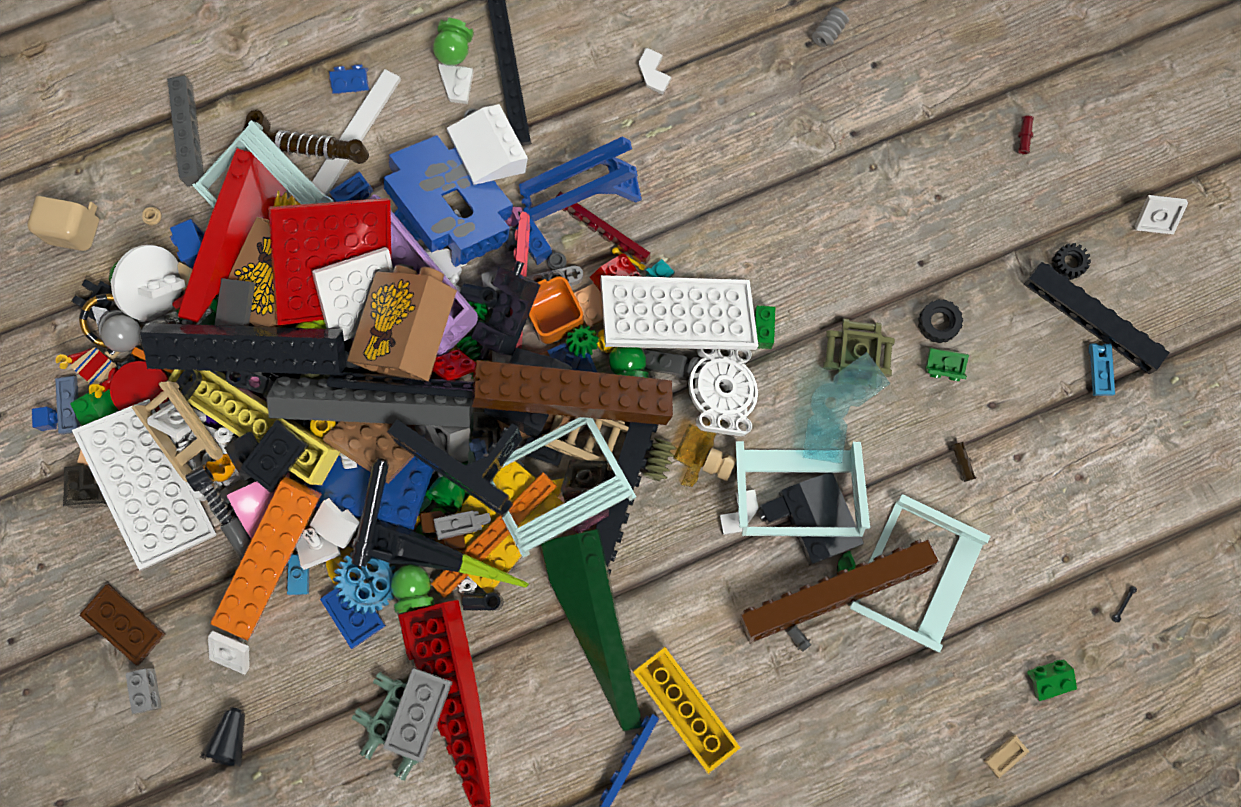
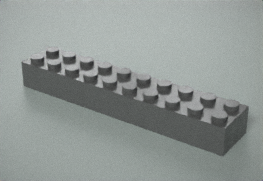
M289 377L276 378L267 396L269 418L388 424H394L398 419L402 423L409 425L470 427L474 408L472 407V398L327 387V379L325 378L320 380L309 378L293 379Z

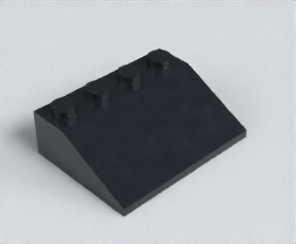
M519 348L515 349L508 363L572 369L571 366L556 358ZM485 408L483 412L509 426L514 424L519 428L520 432L534 439L541 433L549 414Z
M827 473L797 483L779 492V496H783L789 509L790 515L788 517L793 527H856L833 473ZM797 536L809 566L864 544L862 538L858 536Z

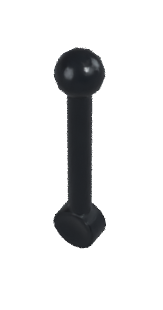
M1135 586L1129 587V593L1116 615L1112 616L1113 622L1118 623L1121 621L1122 612L1131 596L1137 592Z

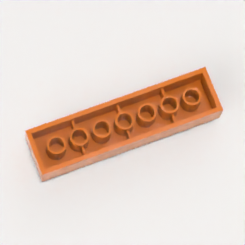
M286 476L281 480L210 624L247 641L249 640L322 493Z

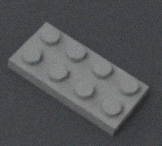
M413 668L383 748L418 762H423L452 682Z

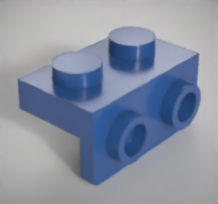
M362 64L352 65V69L346 70L345 66L334 67V71L329 72L332 93L370 90L367 76L368 67L363 68Z
M358 172L329 193L336 202L355 201L368 198L373 189L363 175Z

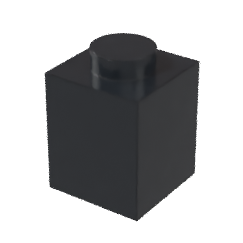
M783 496L759 506V517L762 522L765 521L766 525L790 515Z

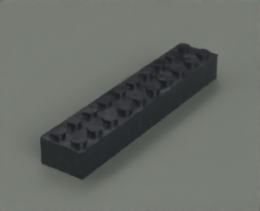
M150 323L140 332L147 369L340 375L347 366L343 329Z

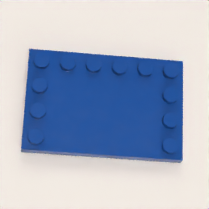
M338 456L322 485L307 483V487L322 493L315 510H318L322 502L329 498L341 512L348 509L355 518L361 519L371 472L357 464V468L345 469L342 458ZM413 457L389 484L385 482L377 522L381 520L394 526L401 525L408 529H414L433 469L416 457Z

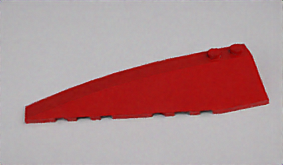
M238 148L235 151L178 314L180 318L199 322L212 304L214 297L219 294L221 279H228L256 217L269 220V207H274L278 190L280 196L284 192L287 193V189L249 151Z
M459 600L444 602L400 614L398 616L409 661L414 660L415 667L418 670L452 682L437 722V727L441 737L446 739L448 744L446 749L449 755L452 754L456 763L454 768L457 774L462 777V787L470 806L491 807L483 719Z

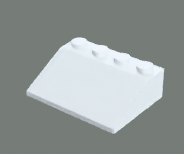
M499 104L481 108L447 128V133L473 185L525 173L528 158Z

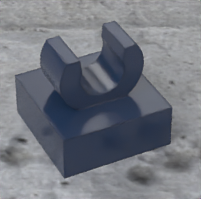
M563 351L559 361L571 366V370H577L581 357Z

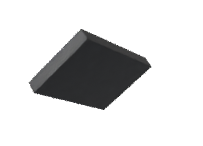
M276 420L240 468L270 493L274 492L309 444L279 420Z

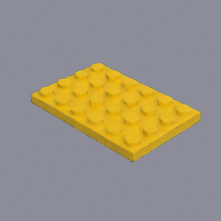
M514 461L502 467L493 479V482L497 488L508 494L510 497L508 500L513 502L536 478L517 461ZM552 492L517 528L561 506L565 502ZM471 495L461 506V511L455 513L459 514L468 511H478L479 515L489 513L491 523L499 516V514ZM491 523L481 525L482 529L476 532L464 534L466 547L454 550L462 553ZM509 534L482 562L508 574L522 555L511 534ZM437 536L434 538V541L445 545L444 539L438 540ZM468 575L486 593H492L501 582L480 576Z

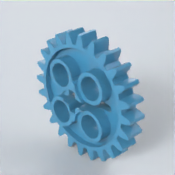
M345 556L343 558L345 562L341 561L338 563L341 569L334 571L339 576L333 578V581L338 582V585L333 588L340 590L336 597L343 596L340 603L342 604L347 601V609L354 606V612L356 613L361 608L362 614L367 613V610L372 614L375 612V608L377 611L382 610V605L388 606L387 600L391 601L394 599L391 594V580L395 574L392 573V570L396 567H390L388 562L371 556L368 564L374 567V572H370L367 566H360L361 569H359L357 565L352 564V559L349 556ZM350 572L355 573L356 581L350 579ZM368 579L369 582L364 583L363 580ZM377 581L382 584V590L377 589ZM359 590L364 591L365 599L359 597Z

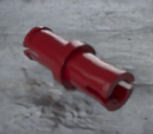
M1028 115L1021 118V131L1018 133V138H1020L1018 153L1022 155L1030 153L1031 139L1034 135L1032 132L1034 117Z

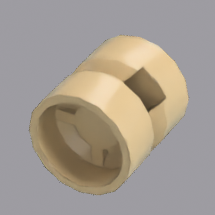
M712 447L702 471L711 475L716 473L718 478L728 481L736 463V458L728 454L723 456L722 451Z

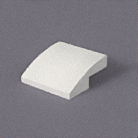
M328 498L322 502L309 526L330 543L344 549L358 529L360 522L348 509L341 512Z

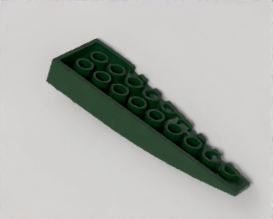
M599 529L547 540L541 546L549 582L623 732L642 728L641 715Z

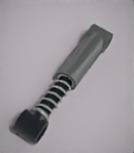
M202 465L186 474V480L195 492L199 491L200 494L205 496L204 499L212 507L211 511L216 513L215 516H218L219 522L223 524L220 526L221 530L242 560L252 539L239 518L231 515V510L227 509L228 505L224 504V499L219 497L220 493L215 491L216 487L213 485L215 480L211 471L206 465Z

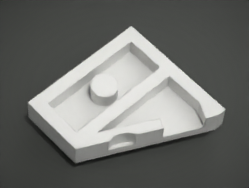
M439 64L438 67L450 102L468 104L474 73L473 68Z

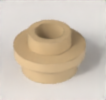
M148 207L142 213V219L148 225L158 224L162 217L161 212L155 207Z

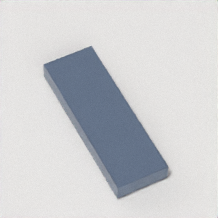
M77 377L55 378L58 434L73 433L72 430L80 427V423L70 405L71 402L78 399Z

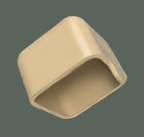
M36 196L27 226L31 233L49 245L86 251L93 244L100 219L95 216L97 206L93 202L89 203L87 209L78 203Z

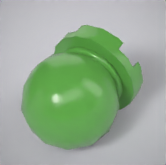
M448 18L447 21L442 19L439 21L437 27L438 34L433 42V51L438 61L446 66H456L462 63L468 55V43L472 41L474 31L472 28L469 30L465 27V22L454 18Z
M402 566L392 577L391 590L393 595L399 600L398 603L394 604L395 613L417 610V607L435 605L434 598L427 596L431 589V580L428 573L420 566Z

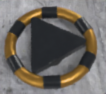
M101 294L91 298L84 304L80 312L79 324L85 337L92 343L108 348L101 339L89 330L87 325V318L91 308L97 325L100 318L107 311H113L95 306V304L100 302L114 301L112 294Z

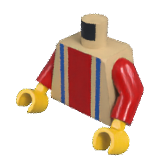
M94 347L68 356L60 354L56 357V363L62 362L59 364L61 369H66L68 363L72 364L70 367L91 384L89 386V394L95 392V397L100 398L102 392L110 389L111 380L119 370L114 359L121 352L112 351L109 348L103 352Z

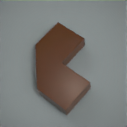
M442 511L422 513L423 534L436 532L434 519L446 517L447 515ZM464 534L444 539L445 546L452 549L466 547Z

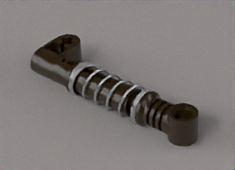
M259 110L250 111L245 120L243 131L248 127V123L251 120L259 123L263 127L262 131L283 153L288 152L289 155H292V153H297L298 156L305 154L308 158L313 155L317 159L320 156H325L327 160H334L336 158L353 160L357 164L365 163L369 158L367 148L358 139L348 142L325 135L319 138L316 134L309 136L307 133L300 135L298 132L291 134L289 131L284 130L271 132L270 121Z

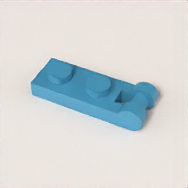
M1090 343L1089 354L1091 358L1093 396L1115 395L1112 345ZM1099 353H1102L1104 357H1099Z

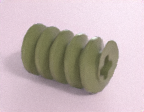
M654 438L658 442L652 444L655 450L650 451V455L654 458L647 459V462L651 465L645 466L648 472L643 473V476L661 482V479H667L663 472L670 471L665 466L672 464L668 457H674L670 450H676L677 448L670 442Z

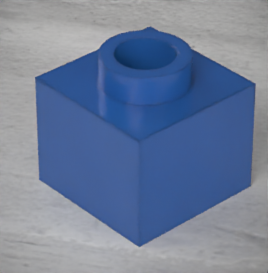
M49 407L32 409L33 428L40 431L57 429L58 418L56 410Z

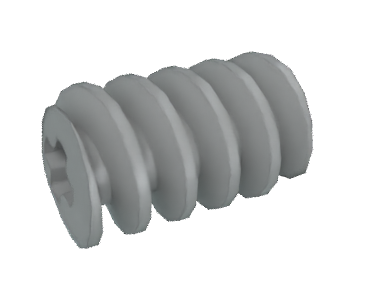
M831 7V10L828 11L823 21L812 34L813 41L821 47H826V45L832 46L834 40L838 38V35L845 28V24H848V16L838 7Z

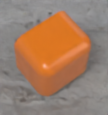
M555 277L549 281L544 279L537 282L541 285L528 317L542 343L551 344L566 337L568 332H572L573 327L579 329L580 325H584L582 308L564 277Z

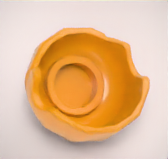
M223 454L219 460L214 462L207 461L206 463L216 482L226 481L235 472V466L228 454Z

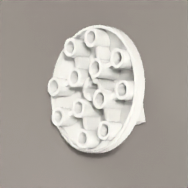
M141 245L126 252L118 261L111 279L112 295L118 308L127 316L141 321H151L166 315L173 308L172 303L180 297L182 288L186 287L185 281L180 279L177 259L168 250L154 245Z

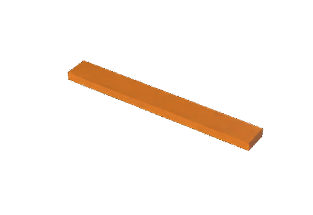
M544 472L512 502L513 506L509 512L516 526L525 520L558 487ZM499 515L462 553L482 562L510 534L502 516ZM444 570L431 585L443 598H446L469 574Z

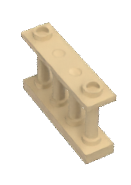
M563 415L555 416L549 433L560 427ZM593 418L599 431L602 424L613 428L607 442L612 452L619 432L625 433L629 427L624 426L625 423L623 421ZM580 427L571 431L568 439L564 442L556 439L544 445L605 471H612L604 455L599 457L593 454L594 451L592 449L596 440L592 433H590L585 447L582 449L575 447L576 444L574 442Z

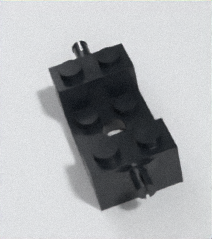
M517 260L514 270L499 267L492 284L501 289L489 322L478 321L472 339L483 346L479 356L483 360H487L490 350L500 354L513 355L541 284L520 274L525 264ZM512 308L513 314L509 317V311Z

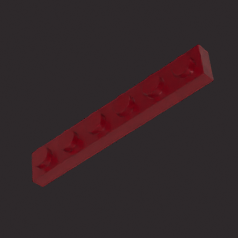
M560 191V192L557 194L556 197H558V196H560V195H562V194H564V193H562V192ZM575 203L562 209L564 212H570L575 220L586 223L591 231H597L602 234L606 241L614 242L622 252L626 253L627 251L630 253L635 261L647 264L650 260L651 253L580 204Z

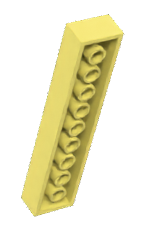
M174 370L168 381L176 382L185 370ZM197 370L202 375V381L187 401L188 403L239 437L251 431L258 443L273 423L279 420L309 444L290 471L309 484H323L340 454L339 451L323 442L324 439L315 436L310 430L293 419L269 418L266 401L247 389L230 385L226 381V375L222 372Z

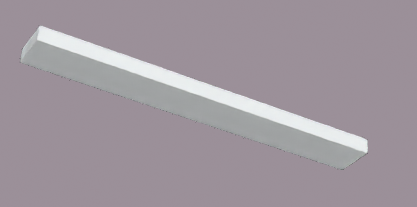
M384 69L339 140L349 142L350 140L358 139L362 142L401 81L399 76ZM339 158L334 160L326 159L312 181L323 195H328L349 160Z

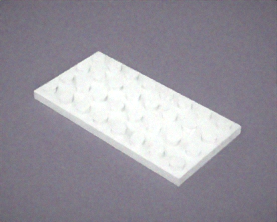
M601 275L605 347L756 350L758 348L750 280Z
M148 399L136 405H147L151 401ZM131 407L72 430L139 571L216 536L188 482H185L180 477ZM155 409L151 411L152 414L156 413Z

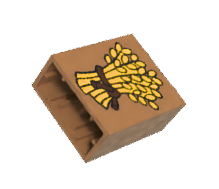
M256 217L228 279L255 283L250 323L253 326L295 328L298 323L276 324L270 221Z
M399 265L394 267L393 273L376 272L347 361L376 374L429 381L457 290L442 283L444 278L442 272L428 267H421L419 275L416 271Z

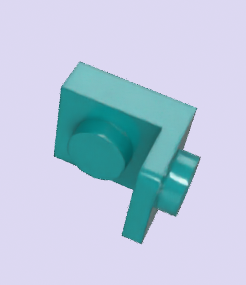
M661 259L651 269L648 267L645 275L646 277L671 278L675 272Z

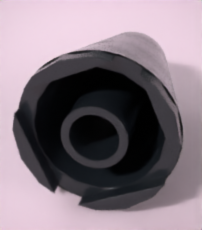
M230 707V710H225L201 752V759L206 760V758H210L214 763L241 766L245 714L242 713V709Z

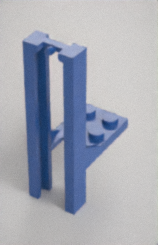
M620 137L519 184L520 194L524 196L522 203L526 204V207L523 208L524 212L529 214L530 219L532 218L533 221H537L595 194H617L635 203L641 201L636 167L616 158V156L632 150L631 141ZM599 164L608 167L609 174L532 208L531 195Z

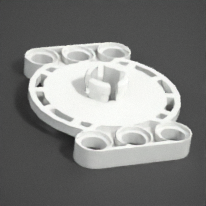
M697 349V353L702 359L694 366L688 382L692 402L701 412L696 419L697 427L702 431L735 436L748 434L752 429V423L747 416L753 411L758 397L757 383L754 375L745 365L751 359V350L726 349L729 355L725 357L721 354L720 349H711L710 354L705 353L703 349ZM738 351L744 352L746 359H741L738 356ZM700 365L702 369L698 373H695L697 367ZM693 379H695V389H693ZM720 382H722V383H721V386L725 389V391H726V392H729V393H724V392H722V391L720 390V388H719V383H720ZM750 403H752L750 409L747 411V407ZM702 417H707L710 420V426L702 423ZM721 419L727 421L728 428L725 429L720 425ZM739 422H742L746 425V431H741L739 429Z

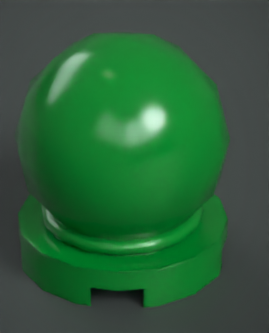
M641 347L613 348L609 355V365L614 374L649 378L648 372L643 371L646 367V356Z

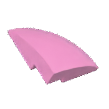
M257 481L227 495L251 539L277 490L276 488L274 492L270 493Z

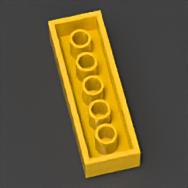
M666 647L633 671L708 774L741 748Z

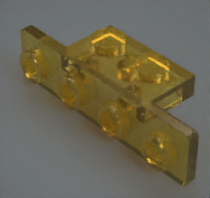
M688 424L673 457L674 460L688 467L681 485L693 487L697 482L700 469L706 462V456L714 445V438L717 433L702 431L695 425Z

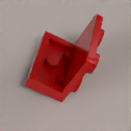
M622 253L600 266L590 276V279L601 292V275L642 276L629 258Z
M459 349L453 350L450 353L436 357L429 379H457L474 372L476 362Z

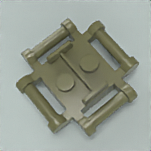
M843 318L842 331L828 330L826 332L828 341L826 362L823 363V369L838 370L837 385H843L844 383L868 386L869 389H875L877 375L883 377L892 376L890 368L892 346L895 343V339L882 336L881 323L853 322ZM849 329L873 331L874 333L852 331ZM835 339H841L839 363L833 362ZM881 344L885 345L883 368H879ZM845 371L870 374V379L844 376Z

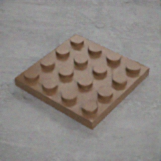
M340 421L324 436L323 442L370 472L373 461L376 458L388 460L389 468L386 478L388 484L414 457L395 444L387 433L393 424ZM405 424L406 426H408L416 432V425Z

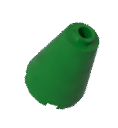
M468 461L462 462V464L468 465ZM438 476L426 491L425 498L430 503L432 500L437 502V507H442L446 511L456 513V511H461L465 491L445 477Z

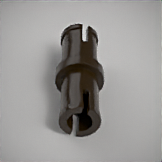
M964 442L951 445L957 459L956 465L961 470L964 482L976 479L970 463L972 459L968 457Z

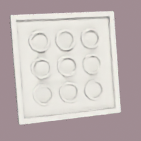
M386 247L312 271L326 328L343 329L344 341L354 338L375 273H393L389 249Z

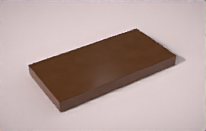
M106 584L79 614L136 666L142 663L166 635L110 584Z

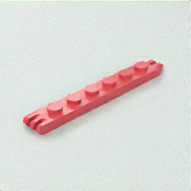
M522 212L518 229L515 231L517 248L514 249V260L525 263L520 274L527 277L530 216L526 212ZM512 308L510 309V316L513 314ZM523 331L516 346L519 349H522Z

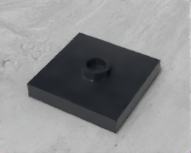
M251 431L224 447L243 482L250 479L251 476L240 467L258 444Z

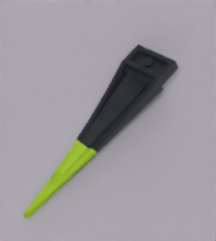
M381 520L376 523L373 549L393 553L391 561L381 558L377 559L388 563L460 572L521 587L529 585L521 579L401 525L397 527Z

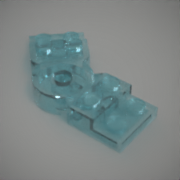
M867 352L834 375L833 383L821 385L813 392L810 406L814 415L807 420L802 458L842 464L848 426L842 418L846 416L850 406H861L891 384ZM828 397L834 398L836 402L835 406L831 409L825 405V400Z

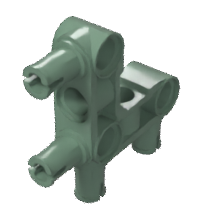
M382 672L377 674V679L375 678L373 683L388 691V695L376 716L372 717L360 708L352 716V720L366 727L369 738L359 753L368 760H371L379 744H385L402 699L398 695V690L401 687L406 688L407 685L400 680H392L382 674ZM379 723L385 726L383 735L377 732ZM402 756L403 760L394 776H400L399 779L405 781L413 765L419 762Z

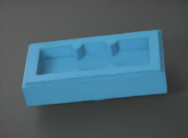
M292 555L288 562L287 595H309L310 568L303 570L298 555Z

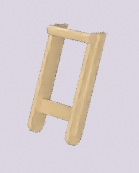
M171 381L160 382L159 385L163 391L147 405H134L131 408L180 477L187 482L185 475L193 471L188 465L191 459L204 449L214 460H219L223 456V452L179 391V385ZM167 398L170 399L197 437L194 442L180 453L176 451L177 448L167 434L148 425L147 418L153 415L151 411Z

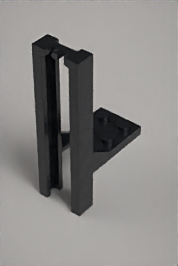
M398 419L387 431L395 444L503 518L513 506V503L508 500L510 498L509 495L491 484V482L523 440L519 428L514 424H511L509 428L506 427L502 431L500 440L497 444L494 443L490 447L488 456L468 465L462 464Z

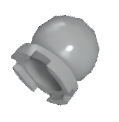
M118 309L110 312L107 311L99 320L98 328L101 340L112 351L123 353L132 350L139 344L141 328L137 319L127 316Z

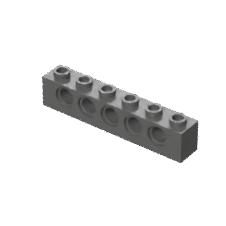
M183 75L167 78L179 179L189 187L194 183L196 184L204 175L194 89L192 83Z

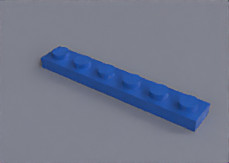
M652 713L650 717L648 715L645 717L641 725L644 729L640 735L636 733L631 745L634 747L630 753L626 752L620 763L624 765L620 772L616 770L610 780L613 784L610 790H604L600 798L603 801L600 807H610L660 719L658 716Z

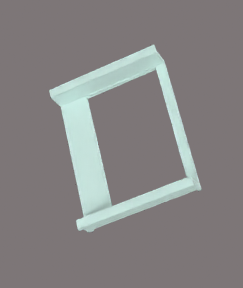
M252 120L248 123V127L198 182L192 185L214 208L217 199L208 191L209 187L229 167L236 149L244 150L247 147L301 205L334 202L330 197L323 195L262 131L263 127Z
M579 417L514 451L503 465L504 467L587 424L615 477L519 528H517L508 511L503 520L523 558L530 555L529 550L618 502L626 498L629 501L636 498L593 418Z
M736 441L739 528H742V536L862 537L865 529H870L861 442H853L851 450H744V441ZM745 472L851 473L856 527H748Z
M902 494L894 505L868 563L873 562V558L882 554L902 509L959 536L920 627L915 632L860 605V600L851 602L849 607L851 610L940 653L943 647L940 642L981 548L988 543L991 536Z

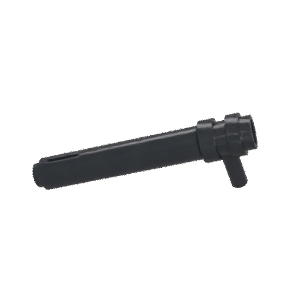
M376 458L372 464L358 534L353 543L355 548L350 556L352 564L357 566H367L371 556L390 561L393 556L391 552L373 549L375 526L389 468L388 460L383 458Z

